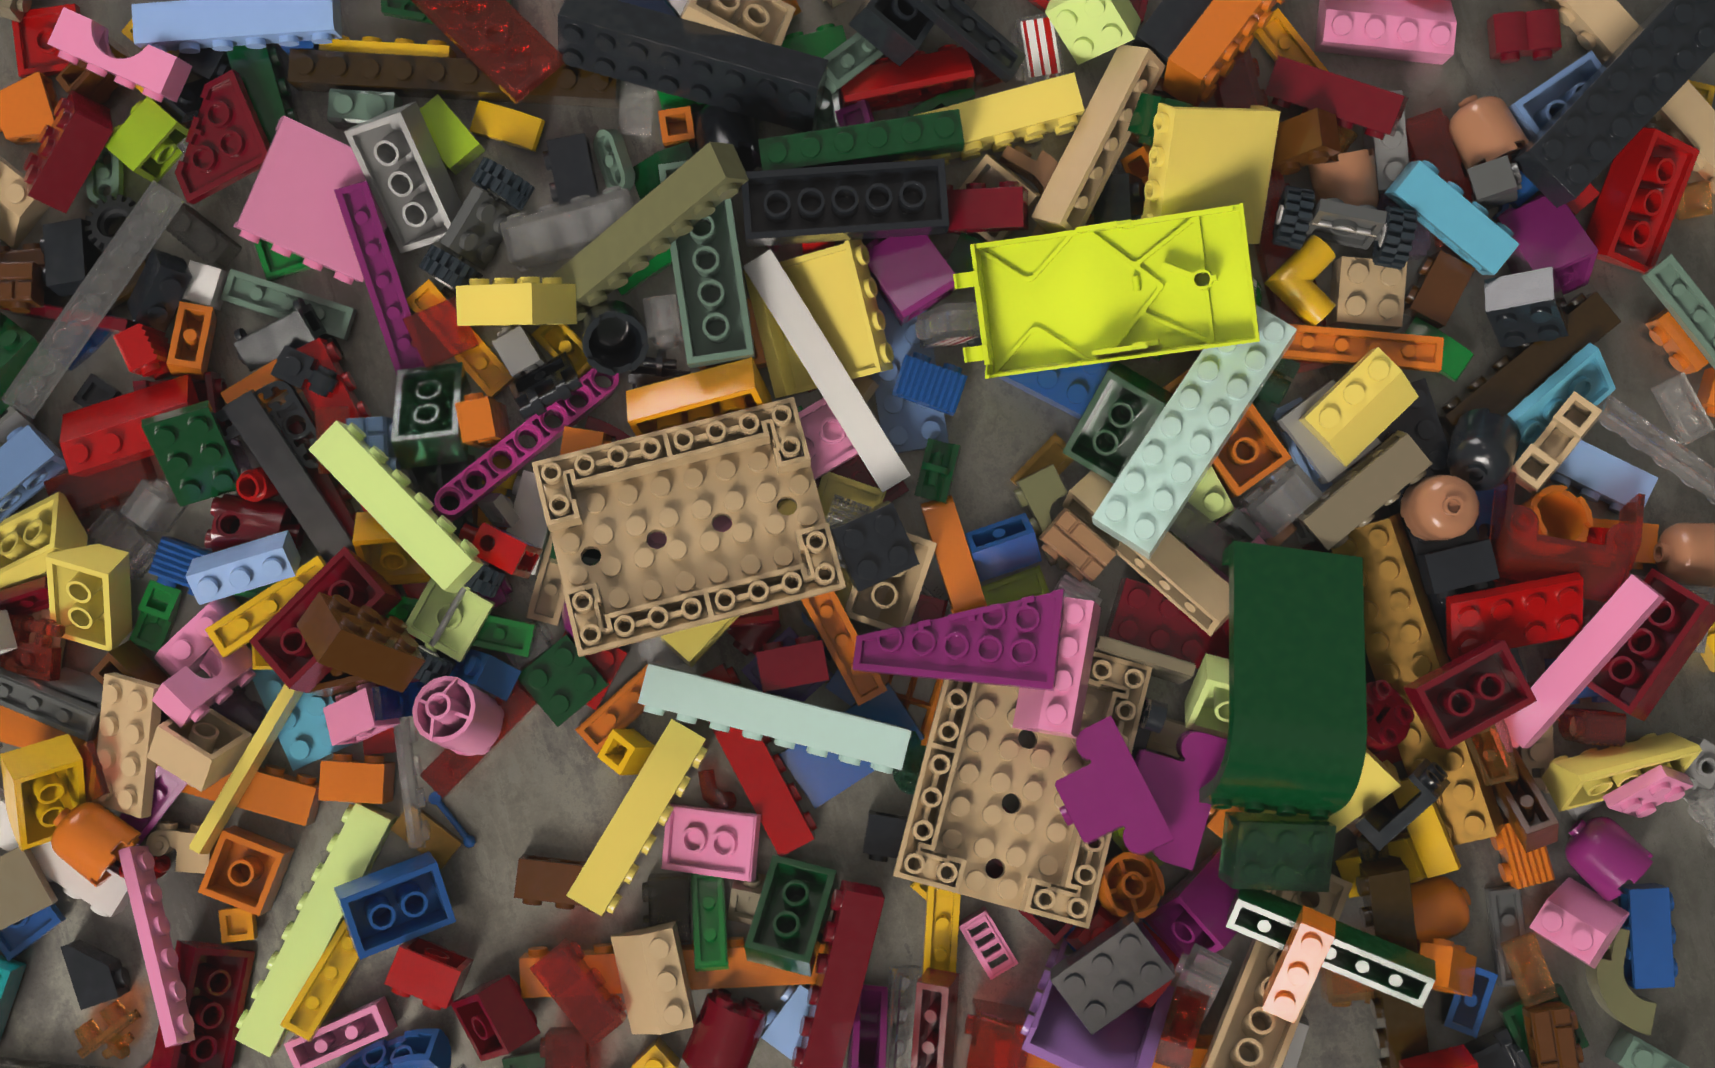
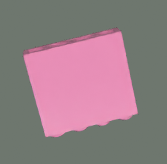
M283 116L277 124L276 134L239 220L235 222L233 227L241 230L240 237L258 244L260 239L273 244L271 250L290 258L291 254L294 253L303 257L302 264L321 272L322 268L325 267L334 271L333 278L352 285L354 280L363 282L364 278L334 192L335 189L366 181L352 148L291 118ZM370 189L383 231L385 232L387 224Z

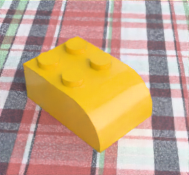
M61 735L0 754L6 810L13 834L21 851L50 842L52 834L57 827L53 824V821L66 807L72 810L77 805L86 802L83 759L70 735Z

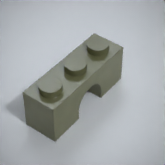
M1049 464L1016 481L1015 483L1018 488L1013 490L1021 508L1027 506L1032 516L1029 521L1036 537L1040 536L1052 523L1050 517L1052 504L1058 498L1068 494L1054 464ZM1043 551L1050 566L1056 564L1060 570L1069 566L1060 556L1055 561Z

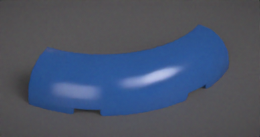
M439 1028L405 1031L403 1036L389 1041L381 1039L350 1057L338 1068H450L451 1046L448 1037Z

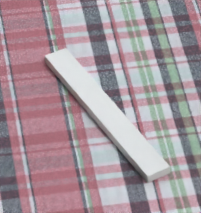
M770 249L744 265L743 268L882 493L909 477L910 473L773 251Z

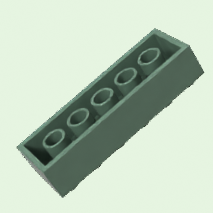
M686 161L659 164L660 183ZM732 197L722 201L715 207L716 210L713 214L700 219L693 225L691 232L678 237L671 243L670 247L687 365L690 368L732 363L750 357L756 359Z

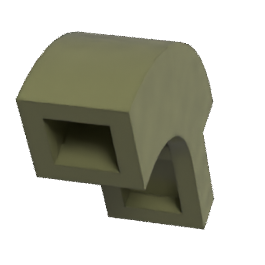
M1621 927L1597 967L1593 969L1585 964L1588 985L1594 998L1607 1014L1634 1031L1651 1036L1657 1003L1646 997L1635 995L1626 983L1624 961L1630 930Z

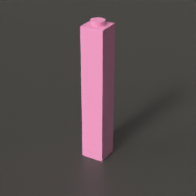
M1631 574L1531 687L1537 701L1503 719L1497 725L1504 732L1502 738L1516 749L1519 746L1531 748L1662 603L1665 597L1640 577Z

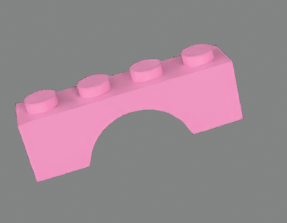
M63 7L47 43L60 50L58 57L75 65H78L79 60L88 63L85 69L104 78L107 72L116 76L114 82L131 90H134L135 85L144 88L143 95L162 103L164 97L177 103L193 66L149 44L132 57L117 59L112 54L109 46V29L90 18Z

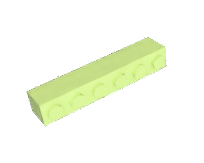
M336 420L308 450L444 591L457 593L484 565L477 557L480 553L478 549L468 540L464 539L461 541L454 534L457 528L443 515L438 517L431 510L434 506L433 503L421 492L416 494L408 486L411 481L403 472L398 469L393 471L386 464L389 458L378 447L373 445L371 448L364 441L366 434L352 422L347 425Z

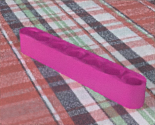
M594 368L580 378L583 387L572 392L573 396H582L586 401V406L577 408L570 403L569 399L565 401L560 399L546 408L547 412L540 416L535 414L439 489L434 500V511L437 516L443 515L449 521H454L461 517L563 435L564 426H575L610 398L618 385L619 373H616L615 376L600 373ZM606 376L610 380L611 386L608 388L599 387L595 382V377ZM548 415L557 416L561 421V426L551 428L546 425L544 418ZM523 435H529L535 439L536 445L533 448L527 449L520 445L518 439ZM498 455H503L510 460L511 465L506 469H500L493 464L492 460ZM471 476H479L484 480L485 486L479 490H474L467 485L466 480ZM446 496H451L457 499L459 506L455 510L448 511L442 508L440 501Z

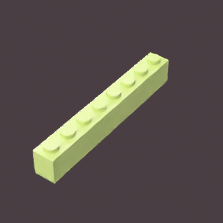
M355 803V805L350 804L341 819L345 824L340 834L335 833L326 848V851L330 852L325 863H319L311 878L315 883L310 893L305 892L296 907L300 912L295 922L290 921L281 936V939L285 940L280 952L276 950L272 954L266 966L270 971L265 981L260 980L251 995V998L255 999L250 1010L246 1009L242 1013L236 1024V1027L240 1030L235 1040L268 1057H271L280 1050L289 1032L281 1027L280 1024L344 920L334 887L370 873L391 832L390 828L396 822L398 816L370 803Z

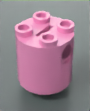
M453 676L435 678L423 686L415 698L412 710L414 725L420 735L446 749L465 756L488 753L500 735L504 718L503 708L498 705L493 697L462 679Z

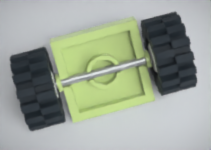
M480 559L484 565L457 593L444 591L430 578L405 623L408 633L416 637L414 640L418 643V649L425 659L414 679L417 678L425 684L435 678L450 676L456 665L453 659L463 662L496 604L482 595L494 598L507 575L504 570Z

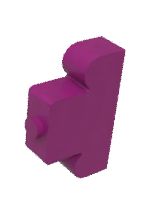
M1110 715L1084 728L1076 738V748L1079 756L1084 761L1091 763L1055 782V787L1064 803L1063 806L1059 807V810L1067 826L1074 824L1085 844H1090L1120 828H1125L1123 832L1124 845L1130 852L1137 855L1150 853L1174 841V837L1112 716Z
M1188 730L1183 732L1176 742V750L1180 756L1179 759L1145 749L1137 751L1135 763L1174 837V841L1152 851L1163 862L1193 871L1211 809V804L1199 803V789L1216 776L1223 760L1227 739L1196 730Z
M863 985L850 1035L846 1068H886L888 987Z

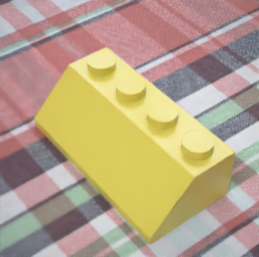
M1671 732L1661 735L1650 733L1637 741L1628 743L1626 740L1616 742L1606 749L1590 748L1580 755L1570 758L1567 755L1559 756L1550 761L1549 767L1541 778L1559 812L1604 801L1602 796L1660 764L1685 773L1702 749L1698 744Z

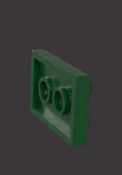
M209 400L142 419L141 427L180 507L236 491V482L242 473Z

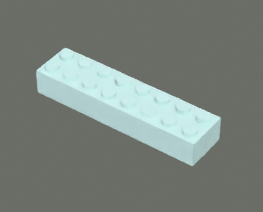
M1256 305L1260 341L1208 348L1201 351L1092 516L1093 525L1147 559L1151 558L1295 338L1297 332L1295 327Z
M648 663L638 700L639 704L645 705L644 712L660 716L664 715L665 710L678 713L676 720L696 724L697 719L710 722L709 728L729 733L730 727L743 730L742 736L762 741L763 735L775 738V745L794 749L795 744L807 746L806 751L809 754L827 758L828 752L839 754L838 759L841 762L860 766V762L863 760L870 762V767L873 770L892 774L893 768L902 770L911 735V730L904 727L654 663Z

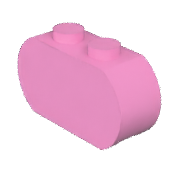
M233 595L208 603L159 649L154 659L170 676H173L185 666L193 673H198L202 669L199 664L208 650L214 646L205 629L240 607L241 603Z

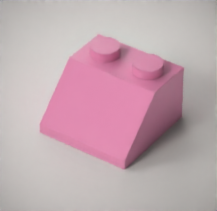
M1568 877L1545 901L1529 928L1595 969L1630 913L1611 901H1605L1596 892Z

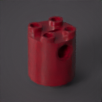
M231 493L213 498L211 515L214 518L212 529H208L205 535L206 549H212L214 553L289 530L297 550L301 549L305 531L298 524V520L286 502L270 499L250 502L240 497V495Z
M1381 679L1367 683L1366 747L1375 755L1398 745L1407 737L1410 723L1414 720V712L1386 680Z
M724 988L712 989V992L707 993L682 1054V1058L689 1068H748L767 1021L766 1013L760 1010L762 1004L748 997H744L742 1001L731 997L732 993Z

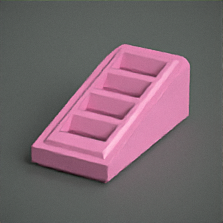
M985 906L959 921V929L990 980L1019 964ZM986 921L988 927L972 936L970 930ZM991 932L994 934V938L980 946L977 945L976 941ZM997 943L1000 944V949L986 957L983 955L982 952ZM1006 954L1007 960L994 968L990 967L989 963Z

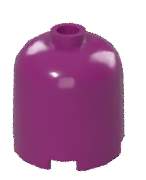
M1594 817L1587 822L1580 819L1568 830L1571 837L1568 839L1564 850L1567 861L1605 901H1611L1620 896L1622 892L1618 888L1629 879L1636 883L1653 863L1650 859L1653 855L1609 817Z

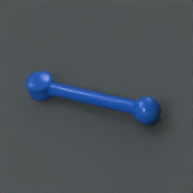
M437 791L430 793L428 797L429 802L437 805L463 838L464 846L467 848L474 847L476 843L475 837L467 834L442 802V794Z

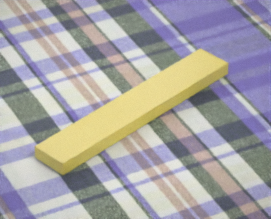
M286 684L283 685L190 843L189 849L198 854L210 853L303 692L289 689Z

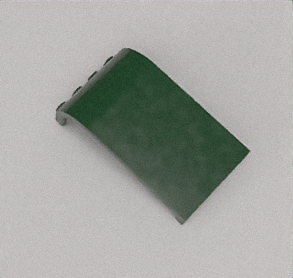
M1233 541L1222 552V565H1229L1228 737L1223 760L1216 776L1199 789V803L1211 804V808L1219 810L1230 809L1232 806L1244 807V812L1262 813L1264 810L1276 811V815L1282 817H1292L1298 813L1307 814L1311 820H1327L1329 816L1344 808L1351 800L1361 777L1366 753L1367 704L1363 557Z

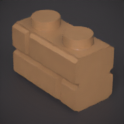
M1067 508L1061 510L1052 523L1039 536V539L1044 543L1041 549L1055 561L1060 556L1067 562L1069 566L1065 570L1079 582L1084 578L1093 582L1117 554V551Z

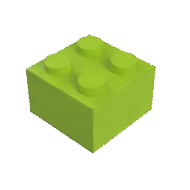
M146 97L132 107L130 116L122 125H118L113 129L105 147L133 172L157 184L186 152L188 142L185 141L190 128L184 123L180 124L155 100Z

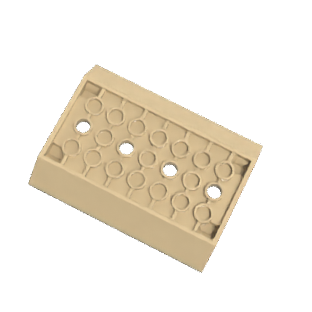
M794 397L532 462L546 525L551 534L564 587L563 595L579 657L846 588L829 523H826L813 476L811 457ZM786 499L792 500L797 505L796 511L791 515L781 514L777 509L781 501ZM719 516H726L731 519L732 526L725 532H719L713 528L714 520ZM656 532L663 533L667 537L666 544L659 549L651 548L648 545V538ZM589 549H596L601 553L600 561L592 566L584 564L582 561L583 554Z
M1094 651L1080 732L1084 728L1111 715L1132 754L1153 667ZM943 680L893 876L1089 929L1112 833L1090 844H1085L1075 825L1067 826L1059 810V807L1063 806L1064 803L1055 787V782L1089 765L1091 762L1088 763L1079 756L1075 738L1033 732L1036 738L1034 746L1026 749L1020 745L1018 737L1023 730L1012 728L1019 687ZM1007 794H1014L1019 799V808L1014 813H1008L1003 809L1002 800ZM991 859H998L1003 865V872L998 878L993 879L986 873V864Z

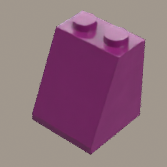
M1539 195L1528 204L1517 209L1509 208L1497 217L1496 224L1500 222L1511 229L1514 233L1512 238L1519 243V246L1506 260L1511 274L1553 266L1563 295L1588 285L1598 249L1567 204L1556 208L1545 195Z
M927 235L890 237L882 242L876 238L865 245L870 257L868 264L870 276L875 280L878 291L900 326L957 291L954 286V271Z
M1219 850L1201 861L1193 871L1156 905L1158 906L1156 911L1144 919L1188 968L1225 948L1236 935L1237 931L1226 927L1228 911L1240 882L1252 884L1239 872L1232 861Z

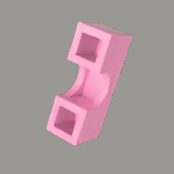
M244 645L228 657H222L216 646H212L199 664L210 678L199 677L185 666L161 684L152 701L180 728L191 720L195 723L199 722L210 711V706L216 702L218 705H221L232 695L234 687L239 685L243 688L256 676V673L253 671L254 669H252V650Z

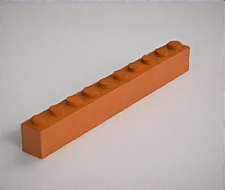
M0 705V742L17 747H25L68 734ZM98 732L96 739L90 743L70 735L83 759V765L95 768ZM266 764L265 768L259 767L237 805V808L308 826L315 823L321 801L318 800L319 783H316L317 778L314 776L297 773L295 777L284 774L285 769L282 767ZM232 772L202 792L190 785H187L182 792L216 801Z
M744 937L727 938L729 969L696 972L694 940H692V944L681 945L691 990L816 984L818 973H815V965L810 977L747 961ZM823 938L818 953H824L826 942L823 941ZM612 943L595 944L593 949L581 950L580 945L561 946V951H548V947L545 946L528 948V952L519 958L522 998L623 993Z

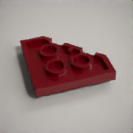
M233 69L204 85L200 96L204 99L198 117H193L185 141L188 142L183 161H178L175 170L176 178L187 203L193 205L260 170L270 148L239 72Z

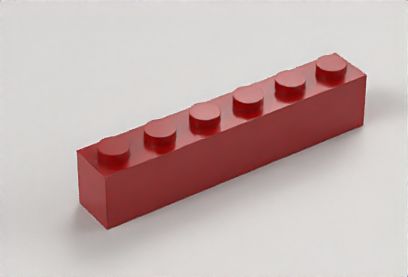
M725 663L700 675L736 685L741 684L733 666L727 668ZM730 727L729 733L712 729L756 814H761V823L778 855L782 857L814 840V830L818 828L810 811L804 813L798 801L802 800V796L794 782L788 784L783 772L787 771V768L779 753L773 755L768 746V743L772 741L771 737L763 735L762 741L743 737V730Z

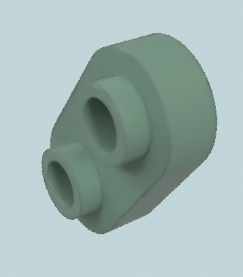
M616 129L599 130L594 137L593 147L605 185L613 193L628 192L634 185L635 171L621 133Z
M105 146L86 178L87 196L95 204H97L96 201L100 198L105 203L107 202L103 191L109 186L111 187L110 195H113L116 199L117 194L123 195L124 163ZM110 154L111 162L105 165L103 162L104 157Z

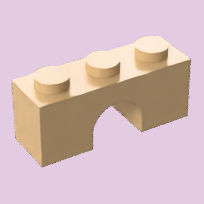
M1574 391L1553 416L1551 422L1533 444L1531 443L1516 461L1508 477L1533 495L1539 492L1597 422L1602 410Z

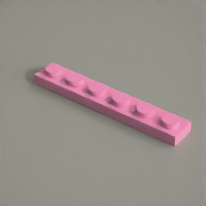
M129 846L118 850L165 1047L195 1040L193 1031L194 1021L189 1014L185 999L186 988L181 981L177 966L178 955L173 949L169 933L170 923L165 916L162 904V890L157 884L154 872L155 862L153 855L150 853L148 846Z

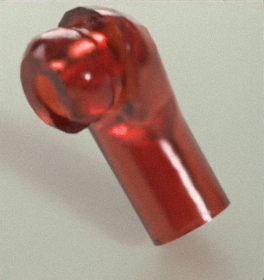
M714 769L698 771L703 800L715 809L728 810L734 808L737 802L735 794L731 791L724 792L716 786Z

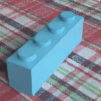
M1429 161L1409 162L1384 194L1401 208L1416 211L1417 221L1474 267L1480 274L1494 276L1519 246V243L1512 238L1514 235L1512 230L1500 222L1494 223L1487 217L1489 212L1486 208L1477 202L1470 203L1462 196L1464 194L1463 189L1452 181L1445 182L1438 176L1440 172L1438 168Z

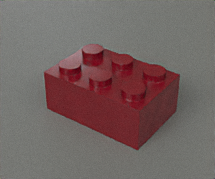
M71 90L67 99L61 97L54 110V115L57 116L52 126L46 125L43 128L38 139L41 145L37 153L31 152L23 166V170L26 171L24 182L27 183V196L65 214L113 132L110 109Z
M1489 640L1403 687L1434 747L1443 749L1452 748L1537 701L1505 640Z

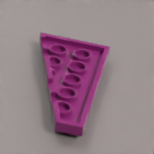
M1063 588L1043 595H1032L1008 603H997L950 614L947 617L923 620L912 625L856 636L852 669L872 673L1054 691L1065 590Z

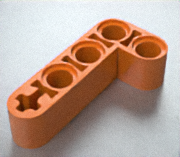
M949 495L948 503L934 500L921 503L920 507L930 540L937 543L934 553L947 591L952 614L987 606L952 495Z

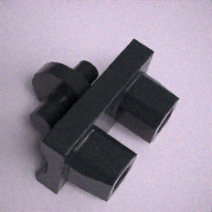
M658 349L656 358L645 357L644 366L647 367L639 366L636 370L629 372L628 383H633L632 388L635 389L691 374V371L672 370L677 369V360L666 359V350Z

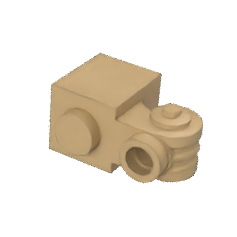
M159 821L156 831L148 836L146 846L149 847L150 853L154 856H162L175 849L177 851L175 872L205 874L218 839L209 854H198L189 849V845L202 823H192L190 828L185 829L178 828V822Z

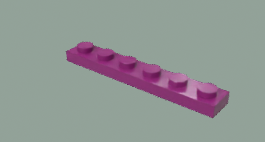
M367 180L335 189L334 192L397 379L402 380L430 371Z

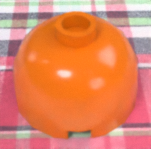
M1132 852L1118 853L1105 861L1097 898L1102 907L1113 916L1123 918L1131 911H1134L1138 918H1145L1156 911L1158 908L1156 905L1159 903L1160 896L1164 895L1163 874L1157 863L1152 859L1146 858L1144 855H1137Z

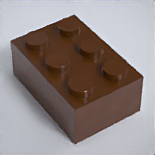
M319 592L297 623L317 663L402 693L425 662L418 649V643L411 638L406 630L407 625L395 616L387 618L379 615L374 609L366 605L358 607L337 594L332 597Z

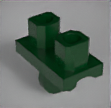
M928 438L915 496L948 503L961 450L960 445Z

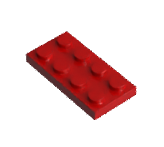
M1579 572L1446 597L1447 653L1451 660L1456 659L1489 640H1505L1509 649L1577 636L1583 629V577Z

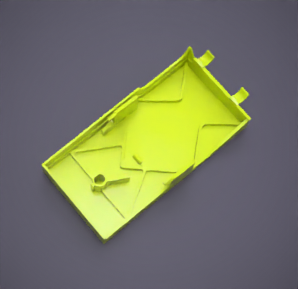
M1243 203L1138 220L1128 219L1076 227V230L970 244L973 271L953 274L955 289L974 287L982 345L963 348L965 363L984 360V365H986L985 379L1260 341Z

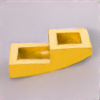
M479 100L469 131L478 136L503 141L507 145L535 152L545 121L514 109Z

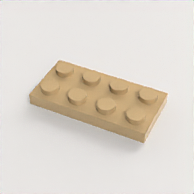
M115 672L104 674L92 802L137 818L151 816L156 763L148 759L147 755L156 728L161 721L162 710L152 701L161 685Z

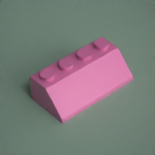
M1319 0L1314 51L1443 65L1454 55L1457 21L1451 0Z
M1064 597L1054 691L1019 688L1012 728L1077 738L1081 728L1101 607L1095 601Z

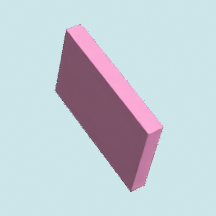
M670 803L674 810L665 824L661 869L749 882L756 880L761 814Z

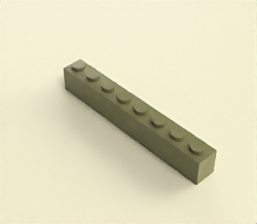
M709 142L550 276L562 277V284H576L577 321L584 319L587 312L593 306L605 302L608 298L607 295L613 290L627 284L628 278L635 272L648 267L649 261L656 255L670 249L671 243L678 237L691 232L693 225L700 219L713 214L716 210L715 207L722 201L738 193V188L749 179L733 144Z

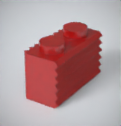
M138 323L113 336L130 372L137 373L143 377H151L154 380H160L171 375L166 364L170 344L167 343L169 338L165 337V332Z

